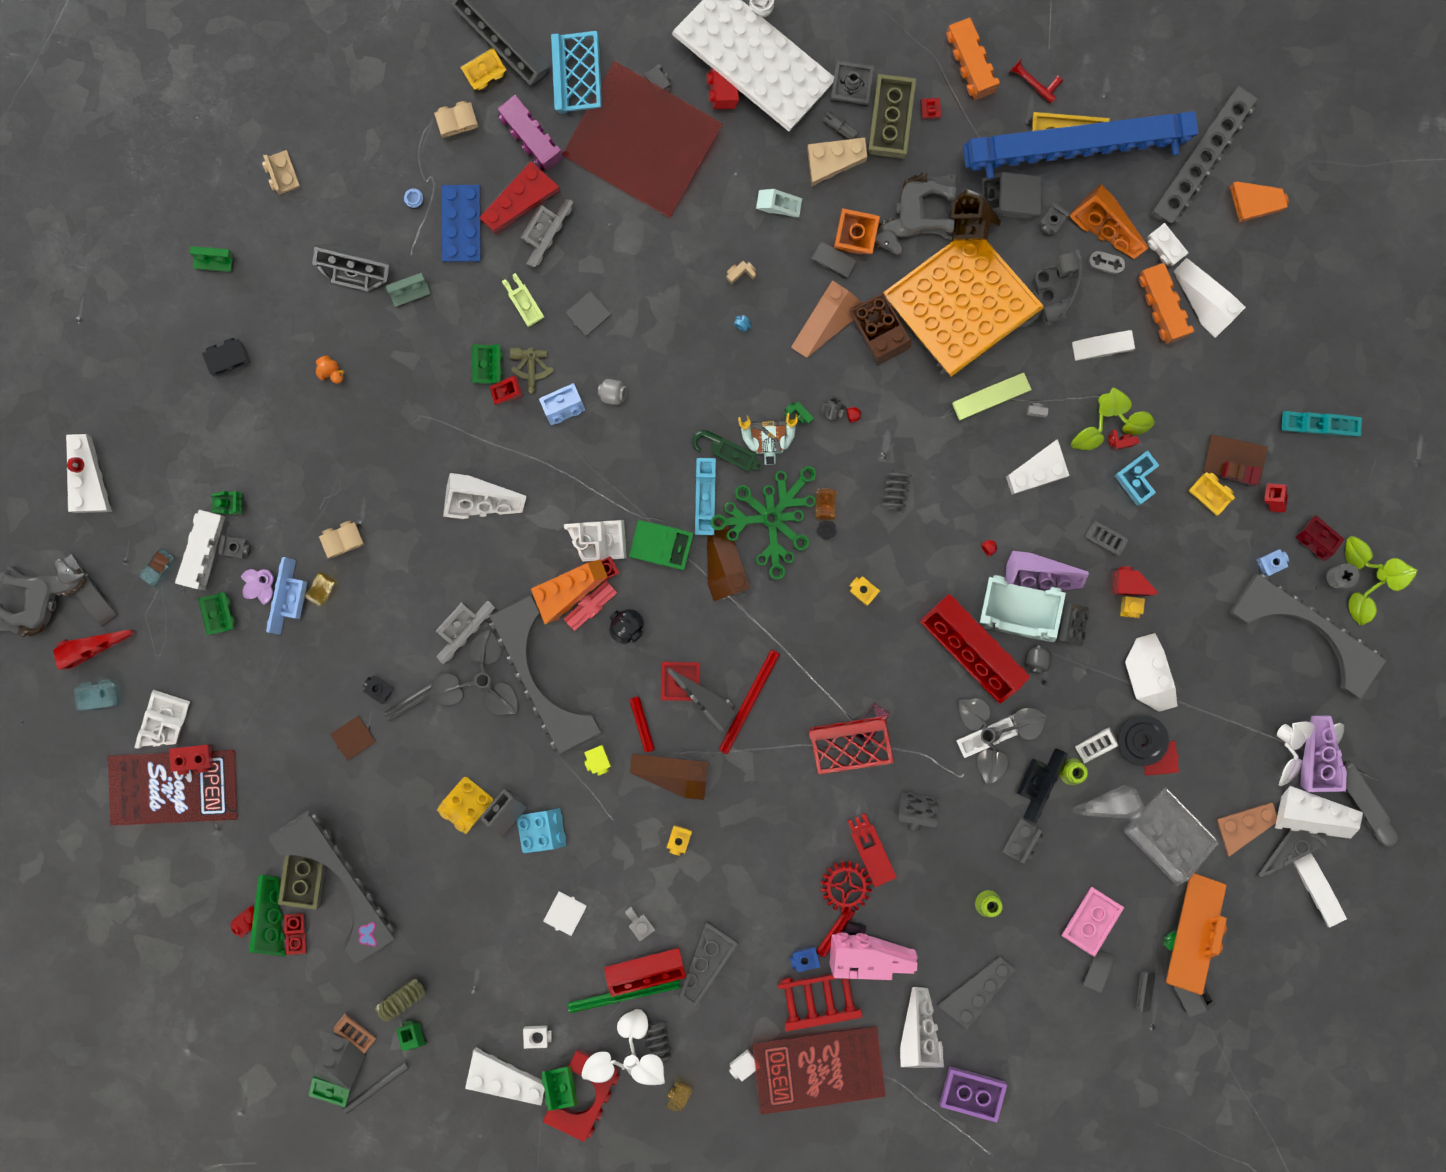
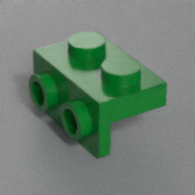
M500 344L472 345V383L496 384L500 382L503 376L502 368H500V361L503 356Z
M225 592L198 598L206 636L233 629L234 617L229 612L230 600L225 595Z
M571 1066L542 1072V1085L546 1095L545 1102L549 1111L578 1105Z

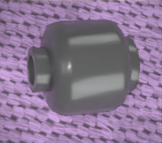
M1035 645L1028 650L1025 665L1031 670L1032 674L1042 675V672H1047L1050 669L1052 653L1045 646Z

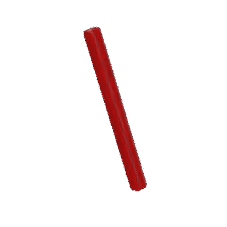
M774 650L769 652L719 747L721 752L729 753L780 656L778 652Z

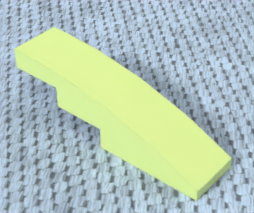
M1021 373L961 398L952 404L959 420H962L1031 391V387L1025 374Z

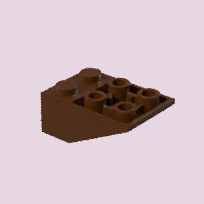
M884 293L850 310L877 365L911 348V339Z

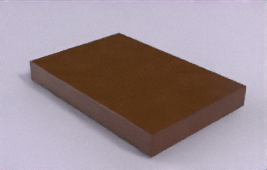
M1211 435L1203 473L1207 472L1222 476L1225 462L1262 468L1258 482L1260 484L1268 447Z

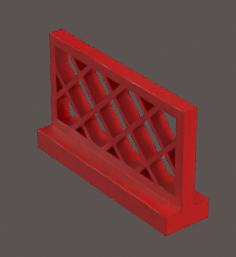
M887 716L811 727L809 736L812 740L818 774L894 763L887 727ZM883 730L885 738L880 743L872 735L875 731ZM856 734H863L867 737L862 746L853 740ZM837 737H844L848 740L844 749L834 743ZM824 739L830 744L825 752L818 748L816 740ZM869 739L878 745L874 753L864 748ZM850 743L860 749L855 757L845 751ZM831 746L841 751L836 760L827 754ZM880 748H883L888 752L889 759L881 760L876 756V753ZM861 751L871 756L868 762L863 763L857 759ZM843 753L852 759L849 765H843L838 762ZM824 756L834 762L830 768L822 769L821 760Z

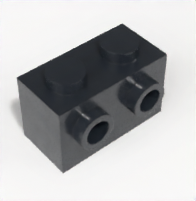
M235 338L225 340L224 344L218 347L217 345L206 348V352L202 353L209 373L214 377L250 363L242 342Z

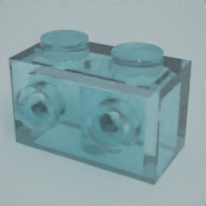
M110 679L100 680L98 685H91V682L79 683V687L74 688L76 711L119 706L117 683H110Z

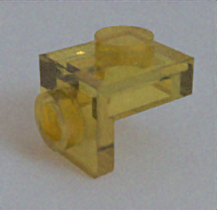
M319 572L311 588L306 592L305 597L311 603L321 606L328 599L336 581Z

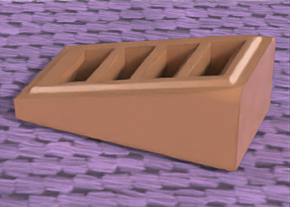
M346 1013L333 1027L336 1034L349 1040L364 1054L376 1040L374 1035ZM346 1022H348L349 1024H348V1026L344 1029V1031L341 1030L342 1027L346 1024ZM352 1027H355V1030L349 1036L348 1032L352 1029ZM360 1031L362 1034L355 1041L354 1038ZM365 1036H367L368 1039L361 1046L360 1042L364 1039Z

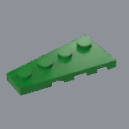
M259 875L249 953L286 957L282 944L284 932L281 931L283 917L278 905L280 893L279 877Z

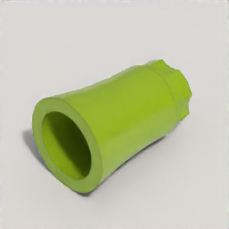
M1072 758L1066 760L1059 774L1062 781L1066 784L1077 785L1086 780L1088 771L1080 760ZM1074 769L1078 770V775L1076 776L1072 774Z
M983 891L975 900L977 912L984 917H996L1002 911L1001 898L994 891ZM989 902H993L994 904L993 908L991 909L987 908Z

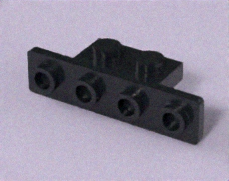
M1056 748L1048 765L1032 759L1017 794L1031 800L1024 815L1025 819L1037 823L1046 801L1050 797L1051 790L1058 780V775L1066 762L1068 753Z

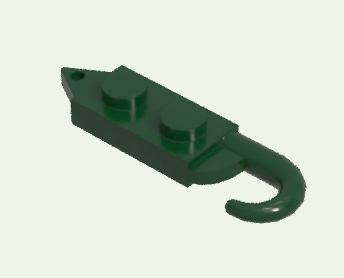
M707 430L698 431L693 436V447L699 452L701 448L698 446L697 441L699 438L705 437L712 441L711 452L713 455L747 472L749 470H763V466L756 457L757 454Z

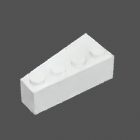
M86 434L66 435L67 462L72 457H79L83 459L85 464L84 469L80 473L71 472L67 468L68 512H112L92 437Z
M199 510L194 515V526L188 537V545L175 584L206 590L225 519L224 516Z
M1289 786L1281 796L1275 828H1291L1292 831L1305 830L1313 834L1318 832L1326 833L1328 836L1351 839L1360 829L1363 812Z

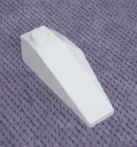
M1188 258L1173 271L1179 285L1190 301L1192 309H1194L1198 316L1200 324L1214 338L1246 308L1236 297Z
M450 473L446 488L443 517L466 519L470 515L485 517L489 513H498L499 515L522 513L526 496L469 475Z
M912 987L900 1045L901 1067H944L942 1042L938 1041L936 1031L938 1026L933 1022L932 1013L934 1010L928 988Z

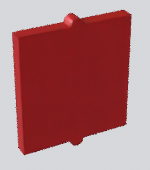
M1169 741L1167 752L1161 760L1152 765L1144 766L1145 776L1179 773L1177 760L1179 755H1177L1176 741Z

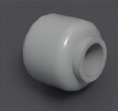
M606 379L599 385L598 395L603 403L619 405L627 397V387L624 386L622 381Z

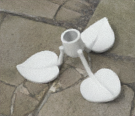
M1297 722L1292 723V727L1284 724L1278 730L1277 737L1286 742L1285 746L1294 756V759H1291L1286 764L1278 786L1290 783L1299 775L1302 760L1299 759L1294 750L1299 749L1314 731L1313 723ZM1342 723L1334 725L1338 744L1344 733L1345 725Z
M635 1009L623 1015L618 1021L617 1031L621 1037L629 1038L632 1055L625 1058L624 1064L615 1060L611 1061V1056L608 1052H597L586 1061L582 1070V1078L584 1080L603 1083L611 1079L615 1071L613 1065H617L622 1070L626 1069L633 1079L640 1084H665L664 1066L658 1056L653 1054L645 1055L640 1061L636 1057L633 1038L642 1039L648 1031L646 1014L641 1009Z

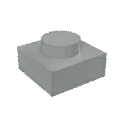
M1033 403L1032 406L1029 405L1027 407L1026 415L1045 418L1048 416L1049 408H1044V404Z

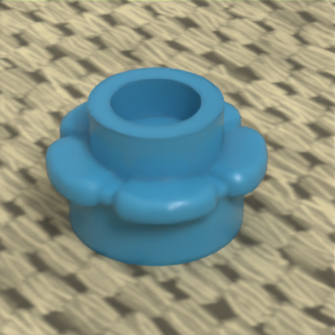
M744 315L735 317L736 320L733 324L739 330L746 332L748 328L751 329L750 319Z

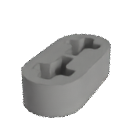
M1101 251L1092 253L1088 259L1091 268L1110 274H1119L1125 268L1123 258ZM1100 256V260L1105 261V263L1100 262L1098 265H1095L1093 258ZM1115 261H1118V265H1120L1121 267H1118L1116 270H1114V266L1109 265L1108 262L1114 263Z

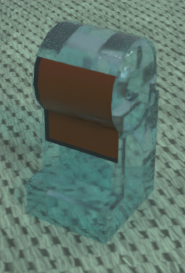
M160 548L153 555L144 570H141L138 577L151 586H157L169 569L168 567L174 557Z

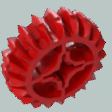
M841 861L842 867H838L837 863H834L835 870L833 871L828 867L827 870L831 874H823L827 881L820 882L822 885H826V888L820 889L821 892H827L823 899L830 898L827 905L830 906L834 902V910L841 906V913H844L845 907H848V912L851 913V906H854L858 911L859 907L857 904L860 902L862 906H865L862 899H870L865 894L866 892L872 893V889L867 888V886L872 885V881H865L870 876L869 874L862 875L866 870L864 867L858 871L859 863H856L854 868L852 867V861H848V866H845V862ZM846 871L842 881H832L835 875ZM852 872L860 877L862 886L851 882ZM848 877V884L853 888L848 889L845 893L844 889L838 885L847 882ZM830 887L841 891V901L833 897ZM861 892L855 900L847 902L850 893Z

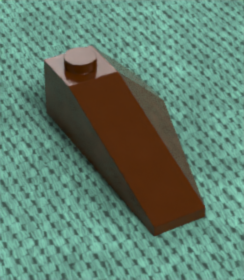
M719 519L715 520V525L720 526L721 521ZM725 526L721 530H714V535H707L708 585L714 601L750 589L734 541H729L726 537L727 531L730 530L729 526Z
M632 754L631 774L684 798L704 800L708 769L707 761Z

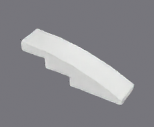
M1015 714L987 726V728L995 727L998 730L1015 726L1017 725L1014 721ZM982 729L956 740L964 758L990 747L981 740ZM1018 729L1001 733L999 740L993 744L996 745L1018 735Z
M1310 853L1294 861L1293 863L1306 890L1309 891L1327 926L1330 928L1346 920L1347 918L1313 855Z

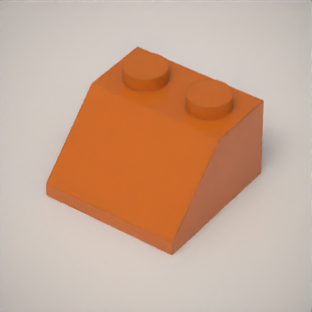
M842 208L834 248L853 254H872L880 216Z

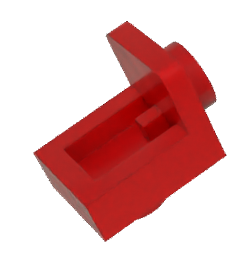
M252 906L248 907L229 923L231 931L240 938H243L252 930L254 908Z

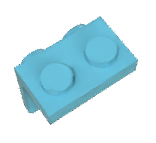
M560 808L520 815L517 819L523 853L552 850L567 846Z

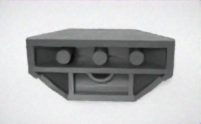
M340 242L315 245L312 264L331 283L368 292L388 281L390 263L376 251Z

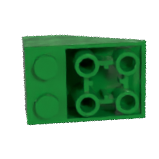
M638 520L629 557L685 571L694 533Z

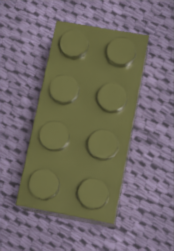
M878 74L867 154L901 159L906 158L916 86L915 78Z
M285 855L278 905L319 909L326 866L311 858Z

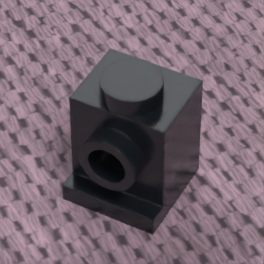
M376 675L372 678L368 677L363 684V687H365L363 692L380 704H384L395 689ZM375 685L379 686L377 693L373 691Z

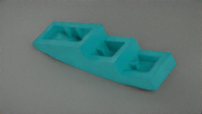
M1283 412L1282 431L1361 436L1362 417L1309 412Z

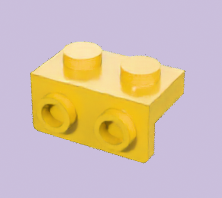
M494 48L460 67L474 90L477 88L478 90L483 89L488 85V81L493 78L494 80L504 76L503 72L507 70Z
M1206 472L1202 474L1188 491L1218 516L1235 499L1232 495L1234 492L1226 485L1223 487L1218 482V477L1213 473L1209 474Z

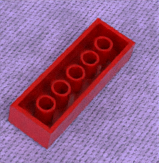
M950 594L944 597L919 621L999 704L1017 692L1030 678L1025 669L1020 667L1013 660L1012 656Z

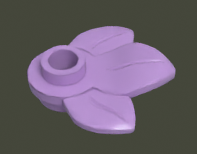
M249 569L241 575V578L246 582L243 588L244 598L253 599L258 597L263 605L271 600L274 576L269 570L262 569L256 571ZM262 576L266 578V582L262 581Z

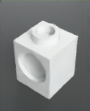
M525 1026L523 1028L524 1049L547 1048L548 1042H552V1032L548 1031V1026ZM535 1032L541 1033L543 1040L540 1042L535 1041L533 1034Z
M747 1049L730 1063L731 1069L729 1071L735 1079L739 1078L743 1081L760 1068V1064Z

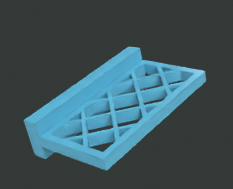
M591 31L560 35L559 33L551 34L555 110L560 114L568 113V111L602 108L599 32ZM587 37H594V43L589 49L582 44ZM574 39L578 42L571 51L566 48V40ZM580 46L587 50L581 59L574 55ZM591 54L594 56L595 62L589 68L583 62ZM571 56L578 60V63L572 70L567 67V61ZM581 64L588 69L582 78L575 74ZM590 73L595 75L596 79L591 87L584 82ZM572 75L579 79L573 89L568 86V80ZM582 83L589 88L583 97L575 92ZM593 92L596 94L597 103L589 104L585 99ZM573 94L580 98L575 106H569V99Z

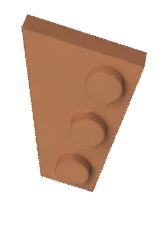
M1273 803L1216 819L1227 856L1234 854L1276 823L1277 815Z

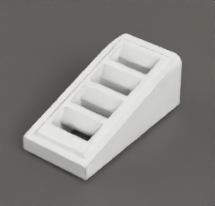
M1108 727L1078 744L1075 748L1085 764L1117 747L1119 743L1111 728ZM1105 735L1108 736L1111 744L1108 745L1104 738ZM1098 739L1101 740L1102 744L1104 745V748L1101 749L1097 741ZM1093 742L1097 749V752H1094L1090 743ZM1084 746L1087 747L1091 754L1090 756H1087L1083 749Z

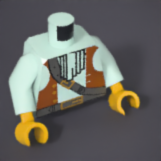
M788 413L786 421L751 422L747 415V421L741 422L740 417L738 418L744 442L757 455L764 454V465H775V454L783 453V450L789 448L795 437V429L798 422L797 414L796 418L791 420Z

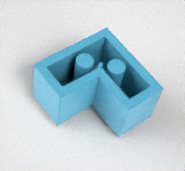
M1147 450L1114 475L1137 506L1156 493L1144 477L1156 469L1159 464Z

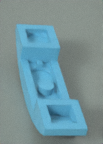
M697 458L695 535H714V529L710 525V520L715 516L716 458Z

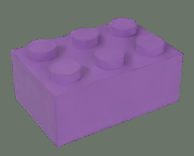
M949 1066L939 1104L942 1108L997 1123L1007 1084L999 1079Z

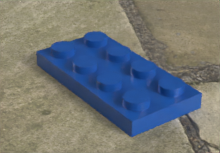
M442 185V262H481L480 185Z

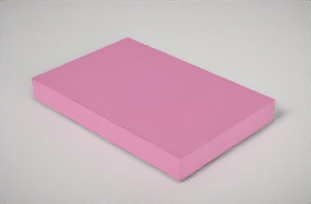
M1090 887L1061 936L1095 957L1124 907L1095 888Z

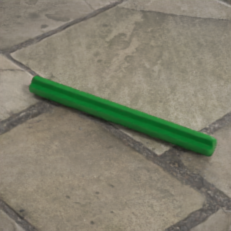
M679 980L614 997H611V994L608 993L569 1002L567 1007L569 1013H575L679 989L681 985Z

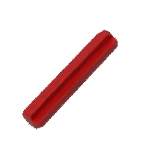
M638 696L630 699V704L645 752H651L655 748L642 704Z
M848 907L845 908L844 913L840 915L817 949L816 953L819 956L826 957L831 949L832 934L837 935V933L843 932L847 921H850L855 914L854 909L849 913Z

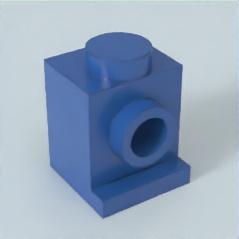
M815 947L792 952L793 957L790 958L792 969L796 968L797 973L820 968ZM806 957L808 963L802 964L801 959Z

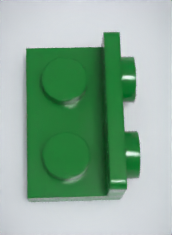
M190 246V254L194 257V269L232 271L233 253L229 249Z
M313 1076L308 1096L345 1107L350 1091Z

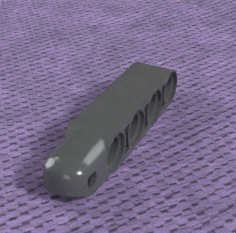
M1348 761L1344 764L1347 772L1345 793L1357 811L1363 812L1362 818L1378 842L1387 848L1395 847L1399 842L1398 832L1352 762Z

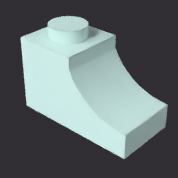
M776 189L759 190L756 209L767 213L799 217L802 198Z

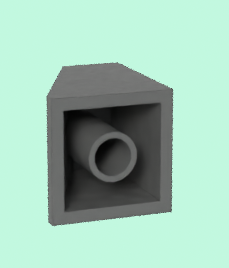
M1000 172L994 174V178L987 179L986 177L982 179V195L998 217L1032 218L1041 215V192L1043 188L1041 177Z

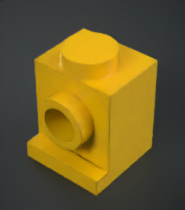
M863 576L860 579L856 577L849 585L852 588L849 592L866 606L880 592ZM861 586H865L867 588L866 593L860 592Z
M1122 597L1120 616L1140 618V614L1144 612L1145 598Z
M674 825L667 848L670 849L669 853L678 856L681 853L685 854L692 830ZM681 838L682 844L677 845L675 839Z

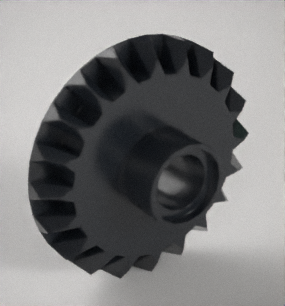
M1141 715L1133 717L1122 726L1118 743L1120 751L1127 760L1136 765L1148 766L1163 758L1168 749L1169 736L1165 726L1159 720L1151 716ZM1141 735L1147 738V743L1144 746H1141L1138 742Z

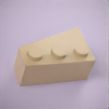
M865 138L808 144L807 153L811 186L866 162Z

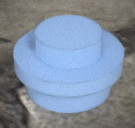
M412 188L406 191L404 201L409 207L416 208L422 204L423 195L418 189Z

